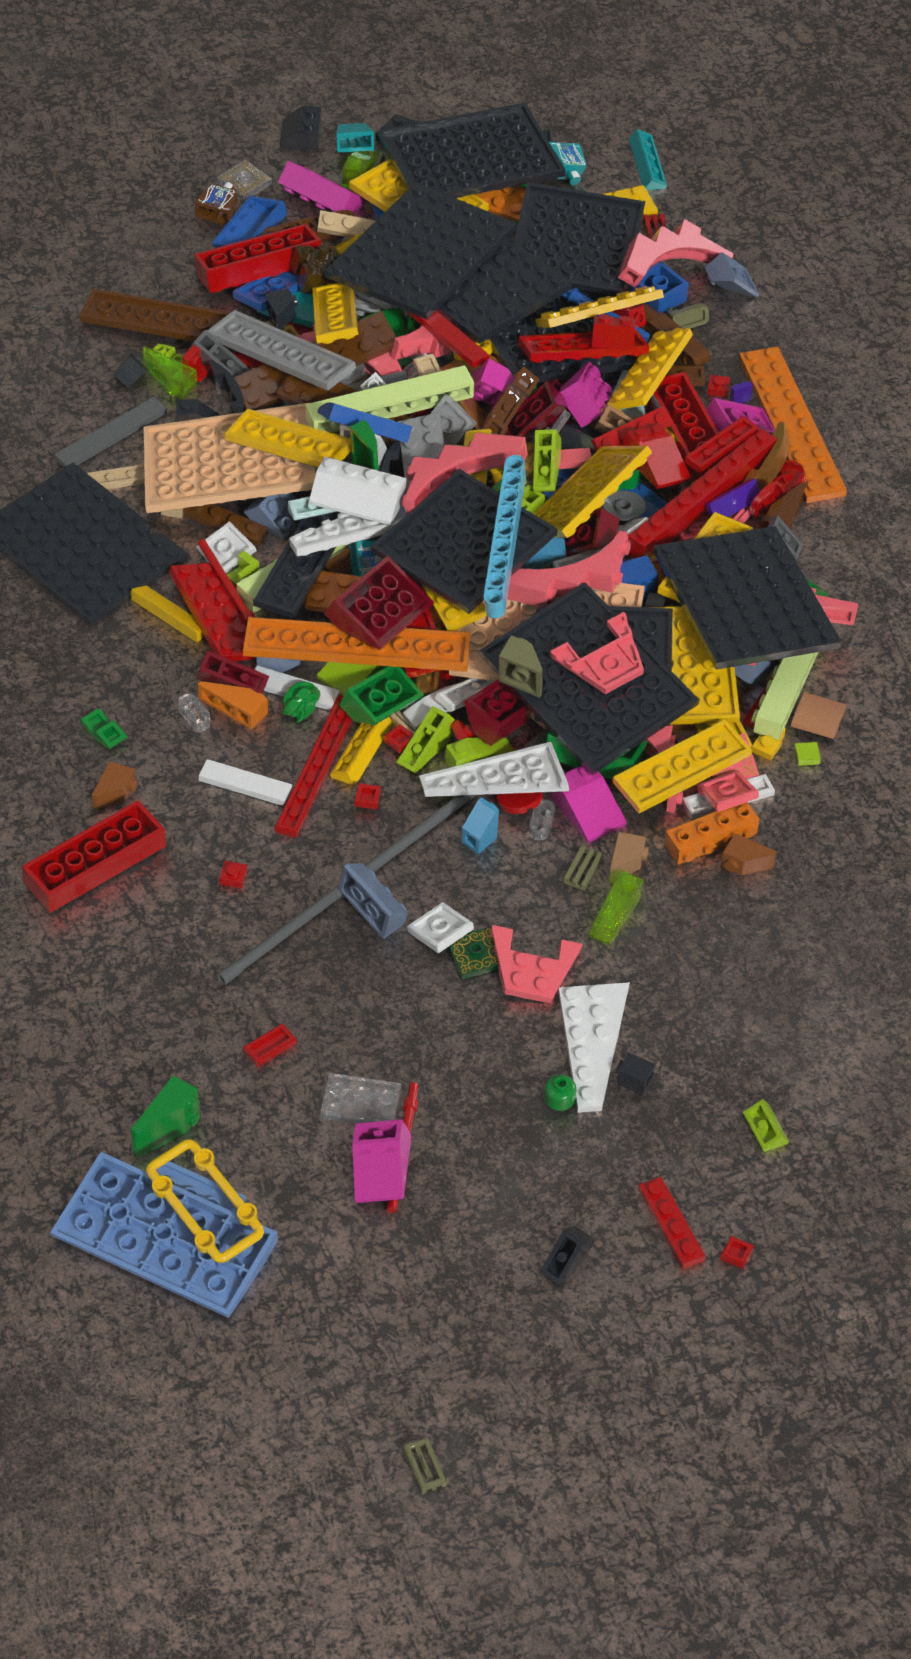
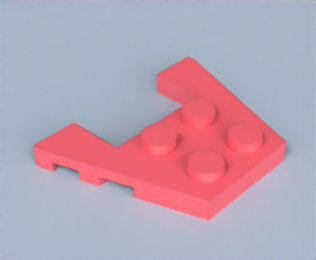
M624 612L607 621V627L617 638L616 640L582 658H579L568 642L551 650L550 657L604 694L642 675L644 668Z
M492 925L490 932L491 938L494 941V952L499 963L498 970L504 994L551 1004L564 978L579 955L582 944L561 940L558 960L510 950L513 929Z

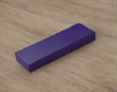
M749 479L705 503L709 518L714 512L729 517L751 505L759 493L756 479Z

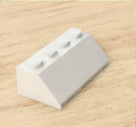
M324 457L316 472L309 504L391 526L402 506L403 495H406V478Z

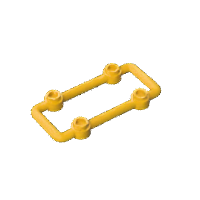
M186 1139L148 1163L146 1173L152 1181L154 1194L168 1201L195 1236L197 1250L202 1253H208L215 1262L224 1263L259 1241L263 1237L264 1228L257 1219V1208L251 1203H244L214 1165L213 1152L206 1148L202 1149L195 1140ZM188 1149L194 1154L196 1168L201 1171H207L236 1207L239 1222L243 1225H250L254 1232L222 1253L215 1247L214 1234L208 1230H202L173 1193L171 1179L164 1175L160 1176L156 1171Z

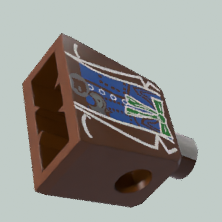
M226 182L223 186L211 184L195 201V217L226 225L234 216L238 205V196L234 185Z

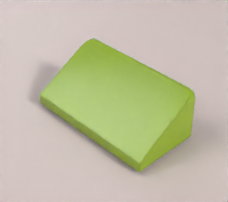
M764 1099L743 1111L764 1152L789 1143L772 1108Z

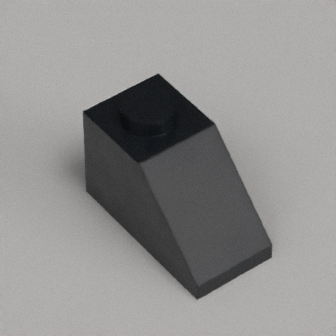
M288 288L265 294L267 312L275 327L283 330L295 318V308L298 307L296 296H292Z
M198 399L176 400L177 422L219 416V413Z
M577 1226L565 1228L540 1272L557 1284L562 1285L583 1263L596 1240Z

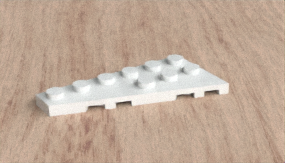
M401 506L391 526L340 513L337 519L333 521L327 519L317 529L309 528L290 537V546L296 556H305L313 552L329 550L336 546L368 540L385 534L406 516V511Z
M630 982L559 987L558 994L571 1075L577 1089V1113L602 1111Z

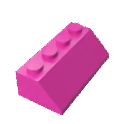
M287 161L278 183L284 185V190L292 194L296 191L300 193V198L308 202L312 199L316 201L315 206L324 210L328 207L332 209L331 212L350 210L355 213L367 202L359 194L290 161Z

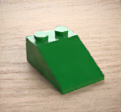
M175 1076L171 1077L131 1128L134 1157L138 1158L186 1134L191 1126L194 1127L200 1119L198 1088Z

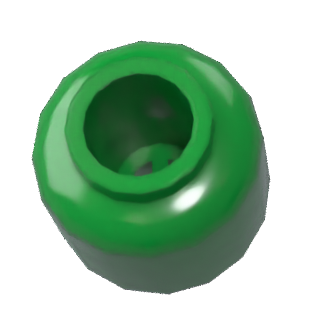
M563 1074L549 1078L544 1091V1099L547 1106L557 1111H565L571 1108L576 1100L577 1092L574 1080Z

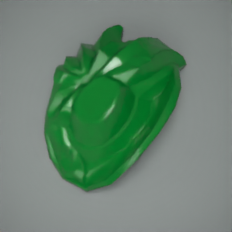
M306 681L298 682L291 686L283 698L282 715L296 717L297 723L308 718L315 710V704L320 698L319 689L314 684Z

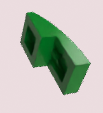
M100 708L81 719L80 724L95 740L108 750L127 739V735L114 720L110 722Z

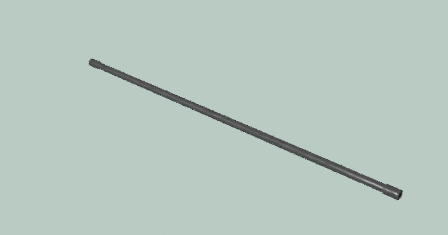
M547 728L519 750L546 743L550 730ZM457 795L366 863V868L375 872L476 795ZM339 884L237 961L232 962L217 973L216 976L219 982L227 985L240 975L244 969L342 897L343 894L338 889Z

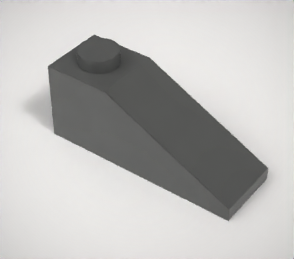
M204 330L191 345V347L194 345L200 348L201 363L209 366L208 361H214L223 366L233 377L251 370L224 345L218 343L207 330Z

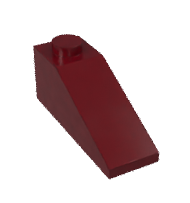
M207 650L196 679L203 682L250 688L262 694L270 676Z

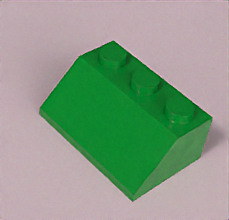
M388 666L349 688L339 705L353 721L376 725L419 700L424 694L401 667Z

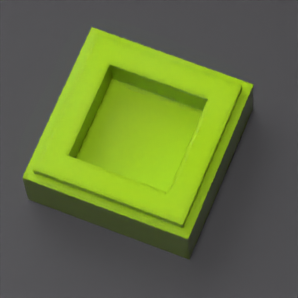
M817 742L795 743L794 750L798 766L820 764L821 757Z

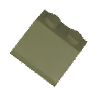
M511 635L499 655V681L540 698L542 695V667L533 645L523 638Z

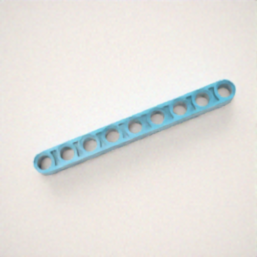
M519 455L509 456L505 461L484 590L486 615L494 619L502 617L506 611L525 488V462L523 457Z

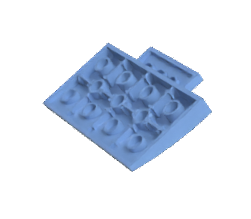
M100 1152L50 1232L51 1236L227 1318L230 1317L278 1242L277 1232L263 1226L264 1234L259 1241L227 1262H215L208 1253H202L197 1250L195 1236L168 1201L154 1194L152 1181L145 1171L103 1152ZM170 1161L156 1170L160 1176L164 1175L171 1179L173 1193L201 1229L208 1230L214 1234L215 1247L220 1253L254 1232L250 1225H243L239 1222L236 1207L216 1182ZM237 1192V1194L241 1197V1199H242V1200L244 1201V1203H245V1201H246L245 1195L240 1194V1193Z

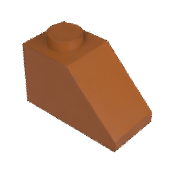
M109 761L92 793L93 809L100 810L128 800L131 792H135L138 785L135 769Z
M734 834L723 852L721 867L741 876L773 869L777 851Z

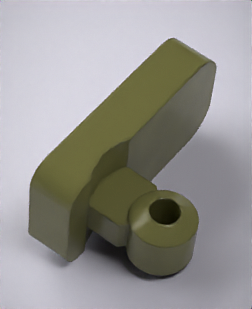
M698 303L680 310L670 308L667 310V316L683 329H691L708 322L709 309L703 303Z

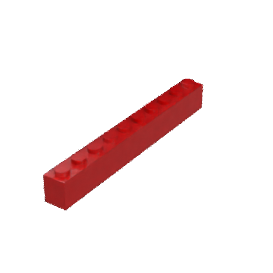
M762 428L759 429L629 534L628 542L631 543L628 556L633 559L648 556L650 559L654 555V545L670 543L707 512L705 503L742 484L751 468L759 470L778 438Z

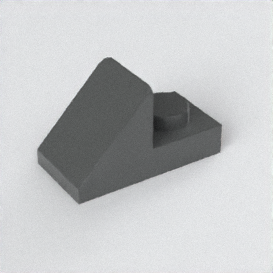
M778 515L772 517L768 527H777L794 559H798L803 546L802 542Z

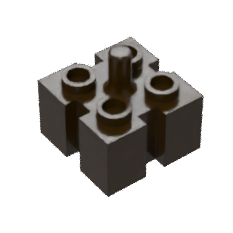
M334 245L318 246V249H314L311 246L295 247L290 265L294 275H299L297 282L302 293L313 292L312 288L338 283L326 278L324 272L338 258Z

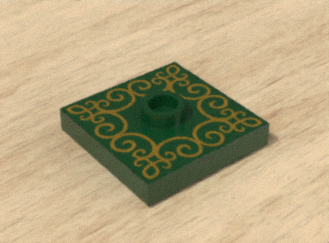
M491 927L469 932L448 946L461 980L498 970L499 963L494 952V941L490 934Z

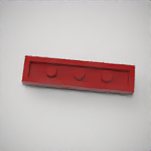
M662 406L593 439L591 442L596 451L602 446H622L626 431L660 424L666 429L672 426L673 422L665 406Z
M742 416L686 455L685 463L698 473H702L756 433L759 426L745 416Z
M662 1177L639 1184L638 1191L681 1268L685 1269L704 1262L706 1255Z

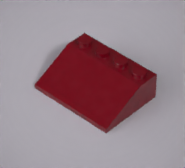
M387 556L338 596L324 614L340 630L381 650L435 602Z

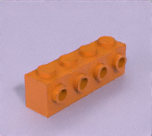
M746 802L720 812L710 813L667 830L664 846L677 865L690 862L699 856L710 854L719 848L727 846L734 834L751 838L758 832L760 819L749 803Z

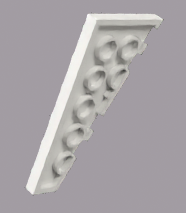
M551 742L419 776L425 797L569 791L568 782Z

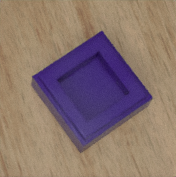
M746 381L731 386L729 401L737 403L750 401L753 387L751 382Z

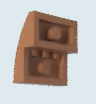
M804 692L793 717L791 727L834 739L847 705Z

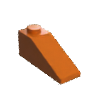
M203 681L198 683V698L251 730L268 714V699L263 694L257 693L250 688Z

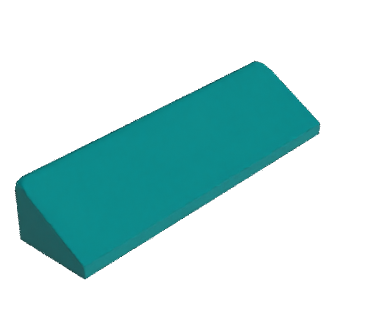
M636 129L630 136L629 142L641 184L644 185L646 190L666 189L667 184L653 137L649 133Z

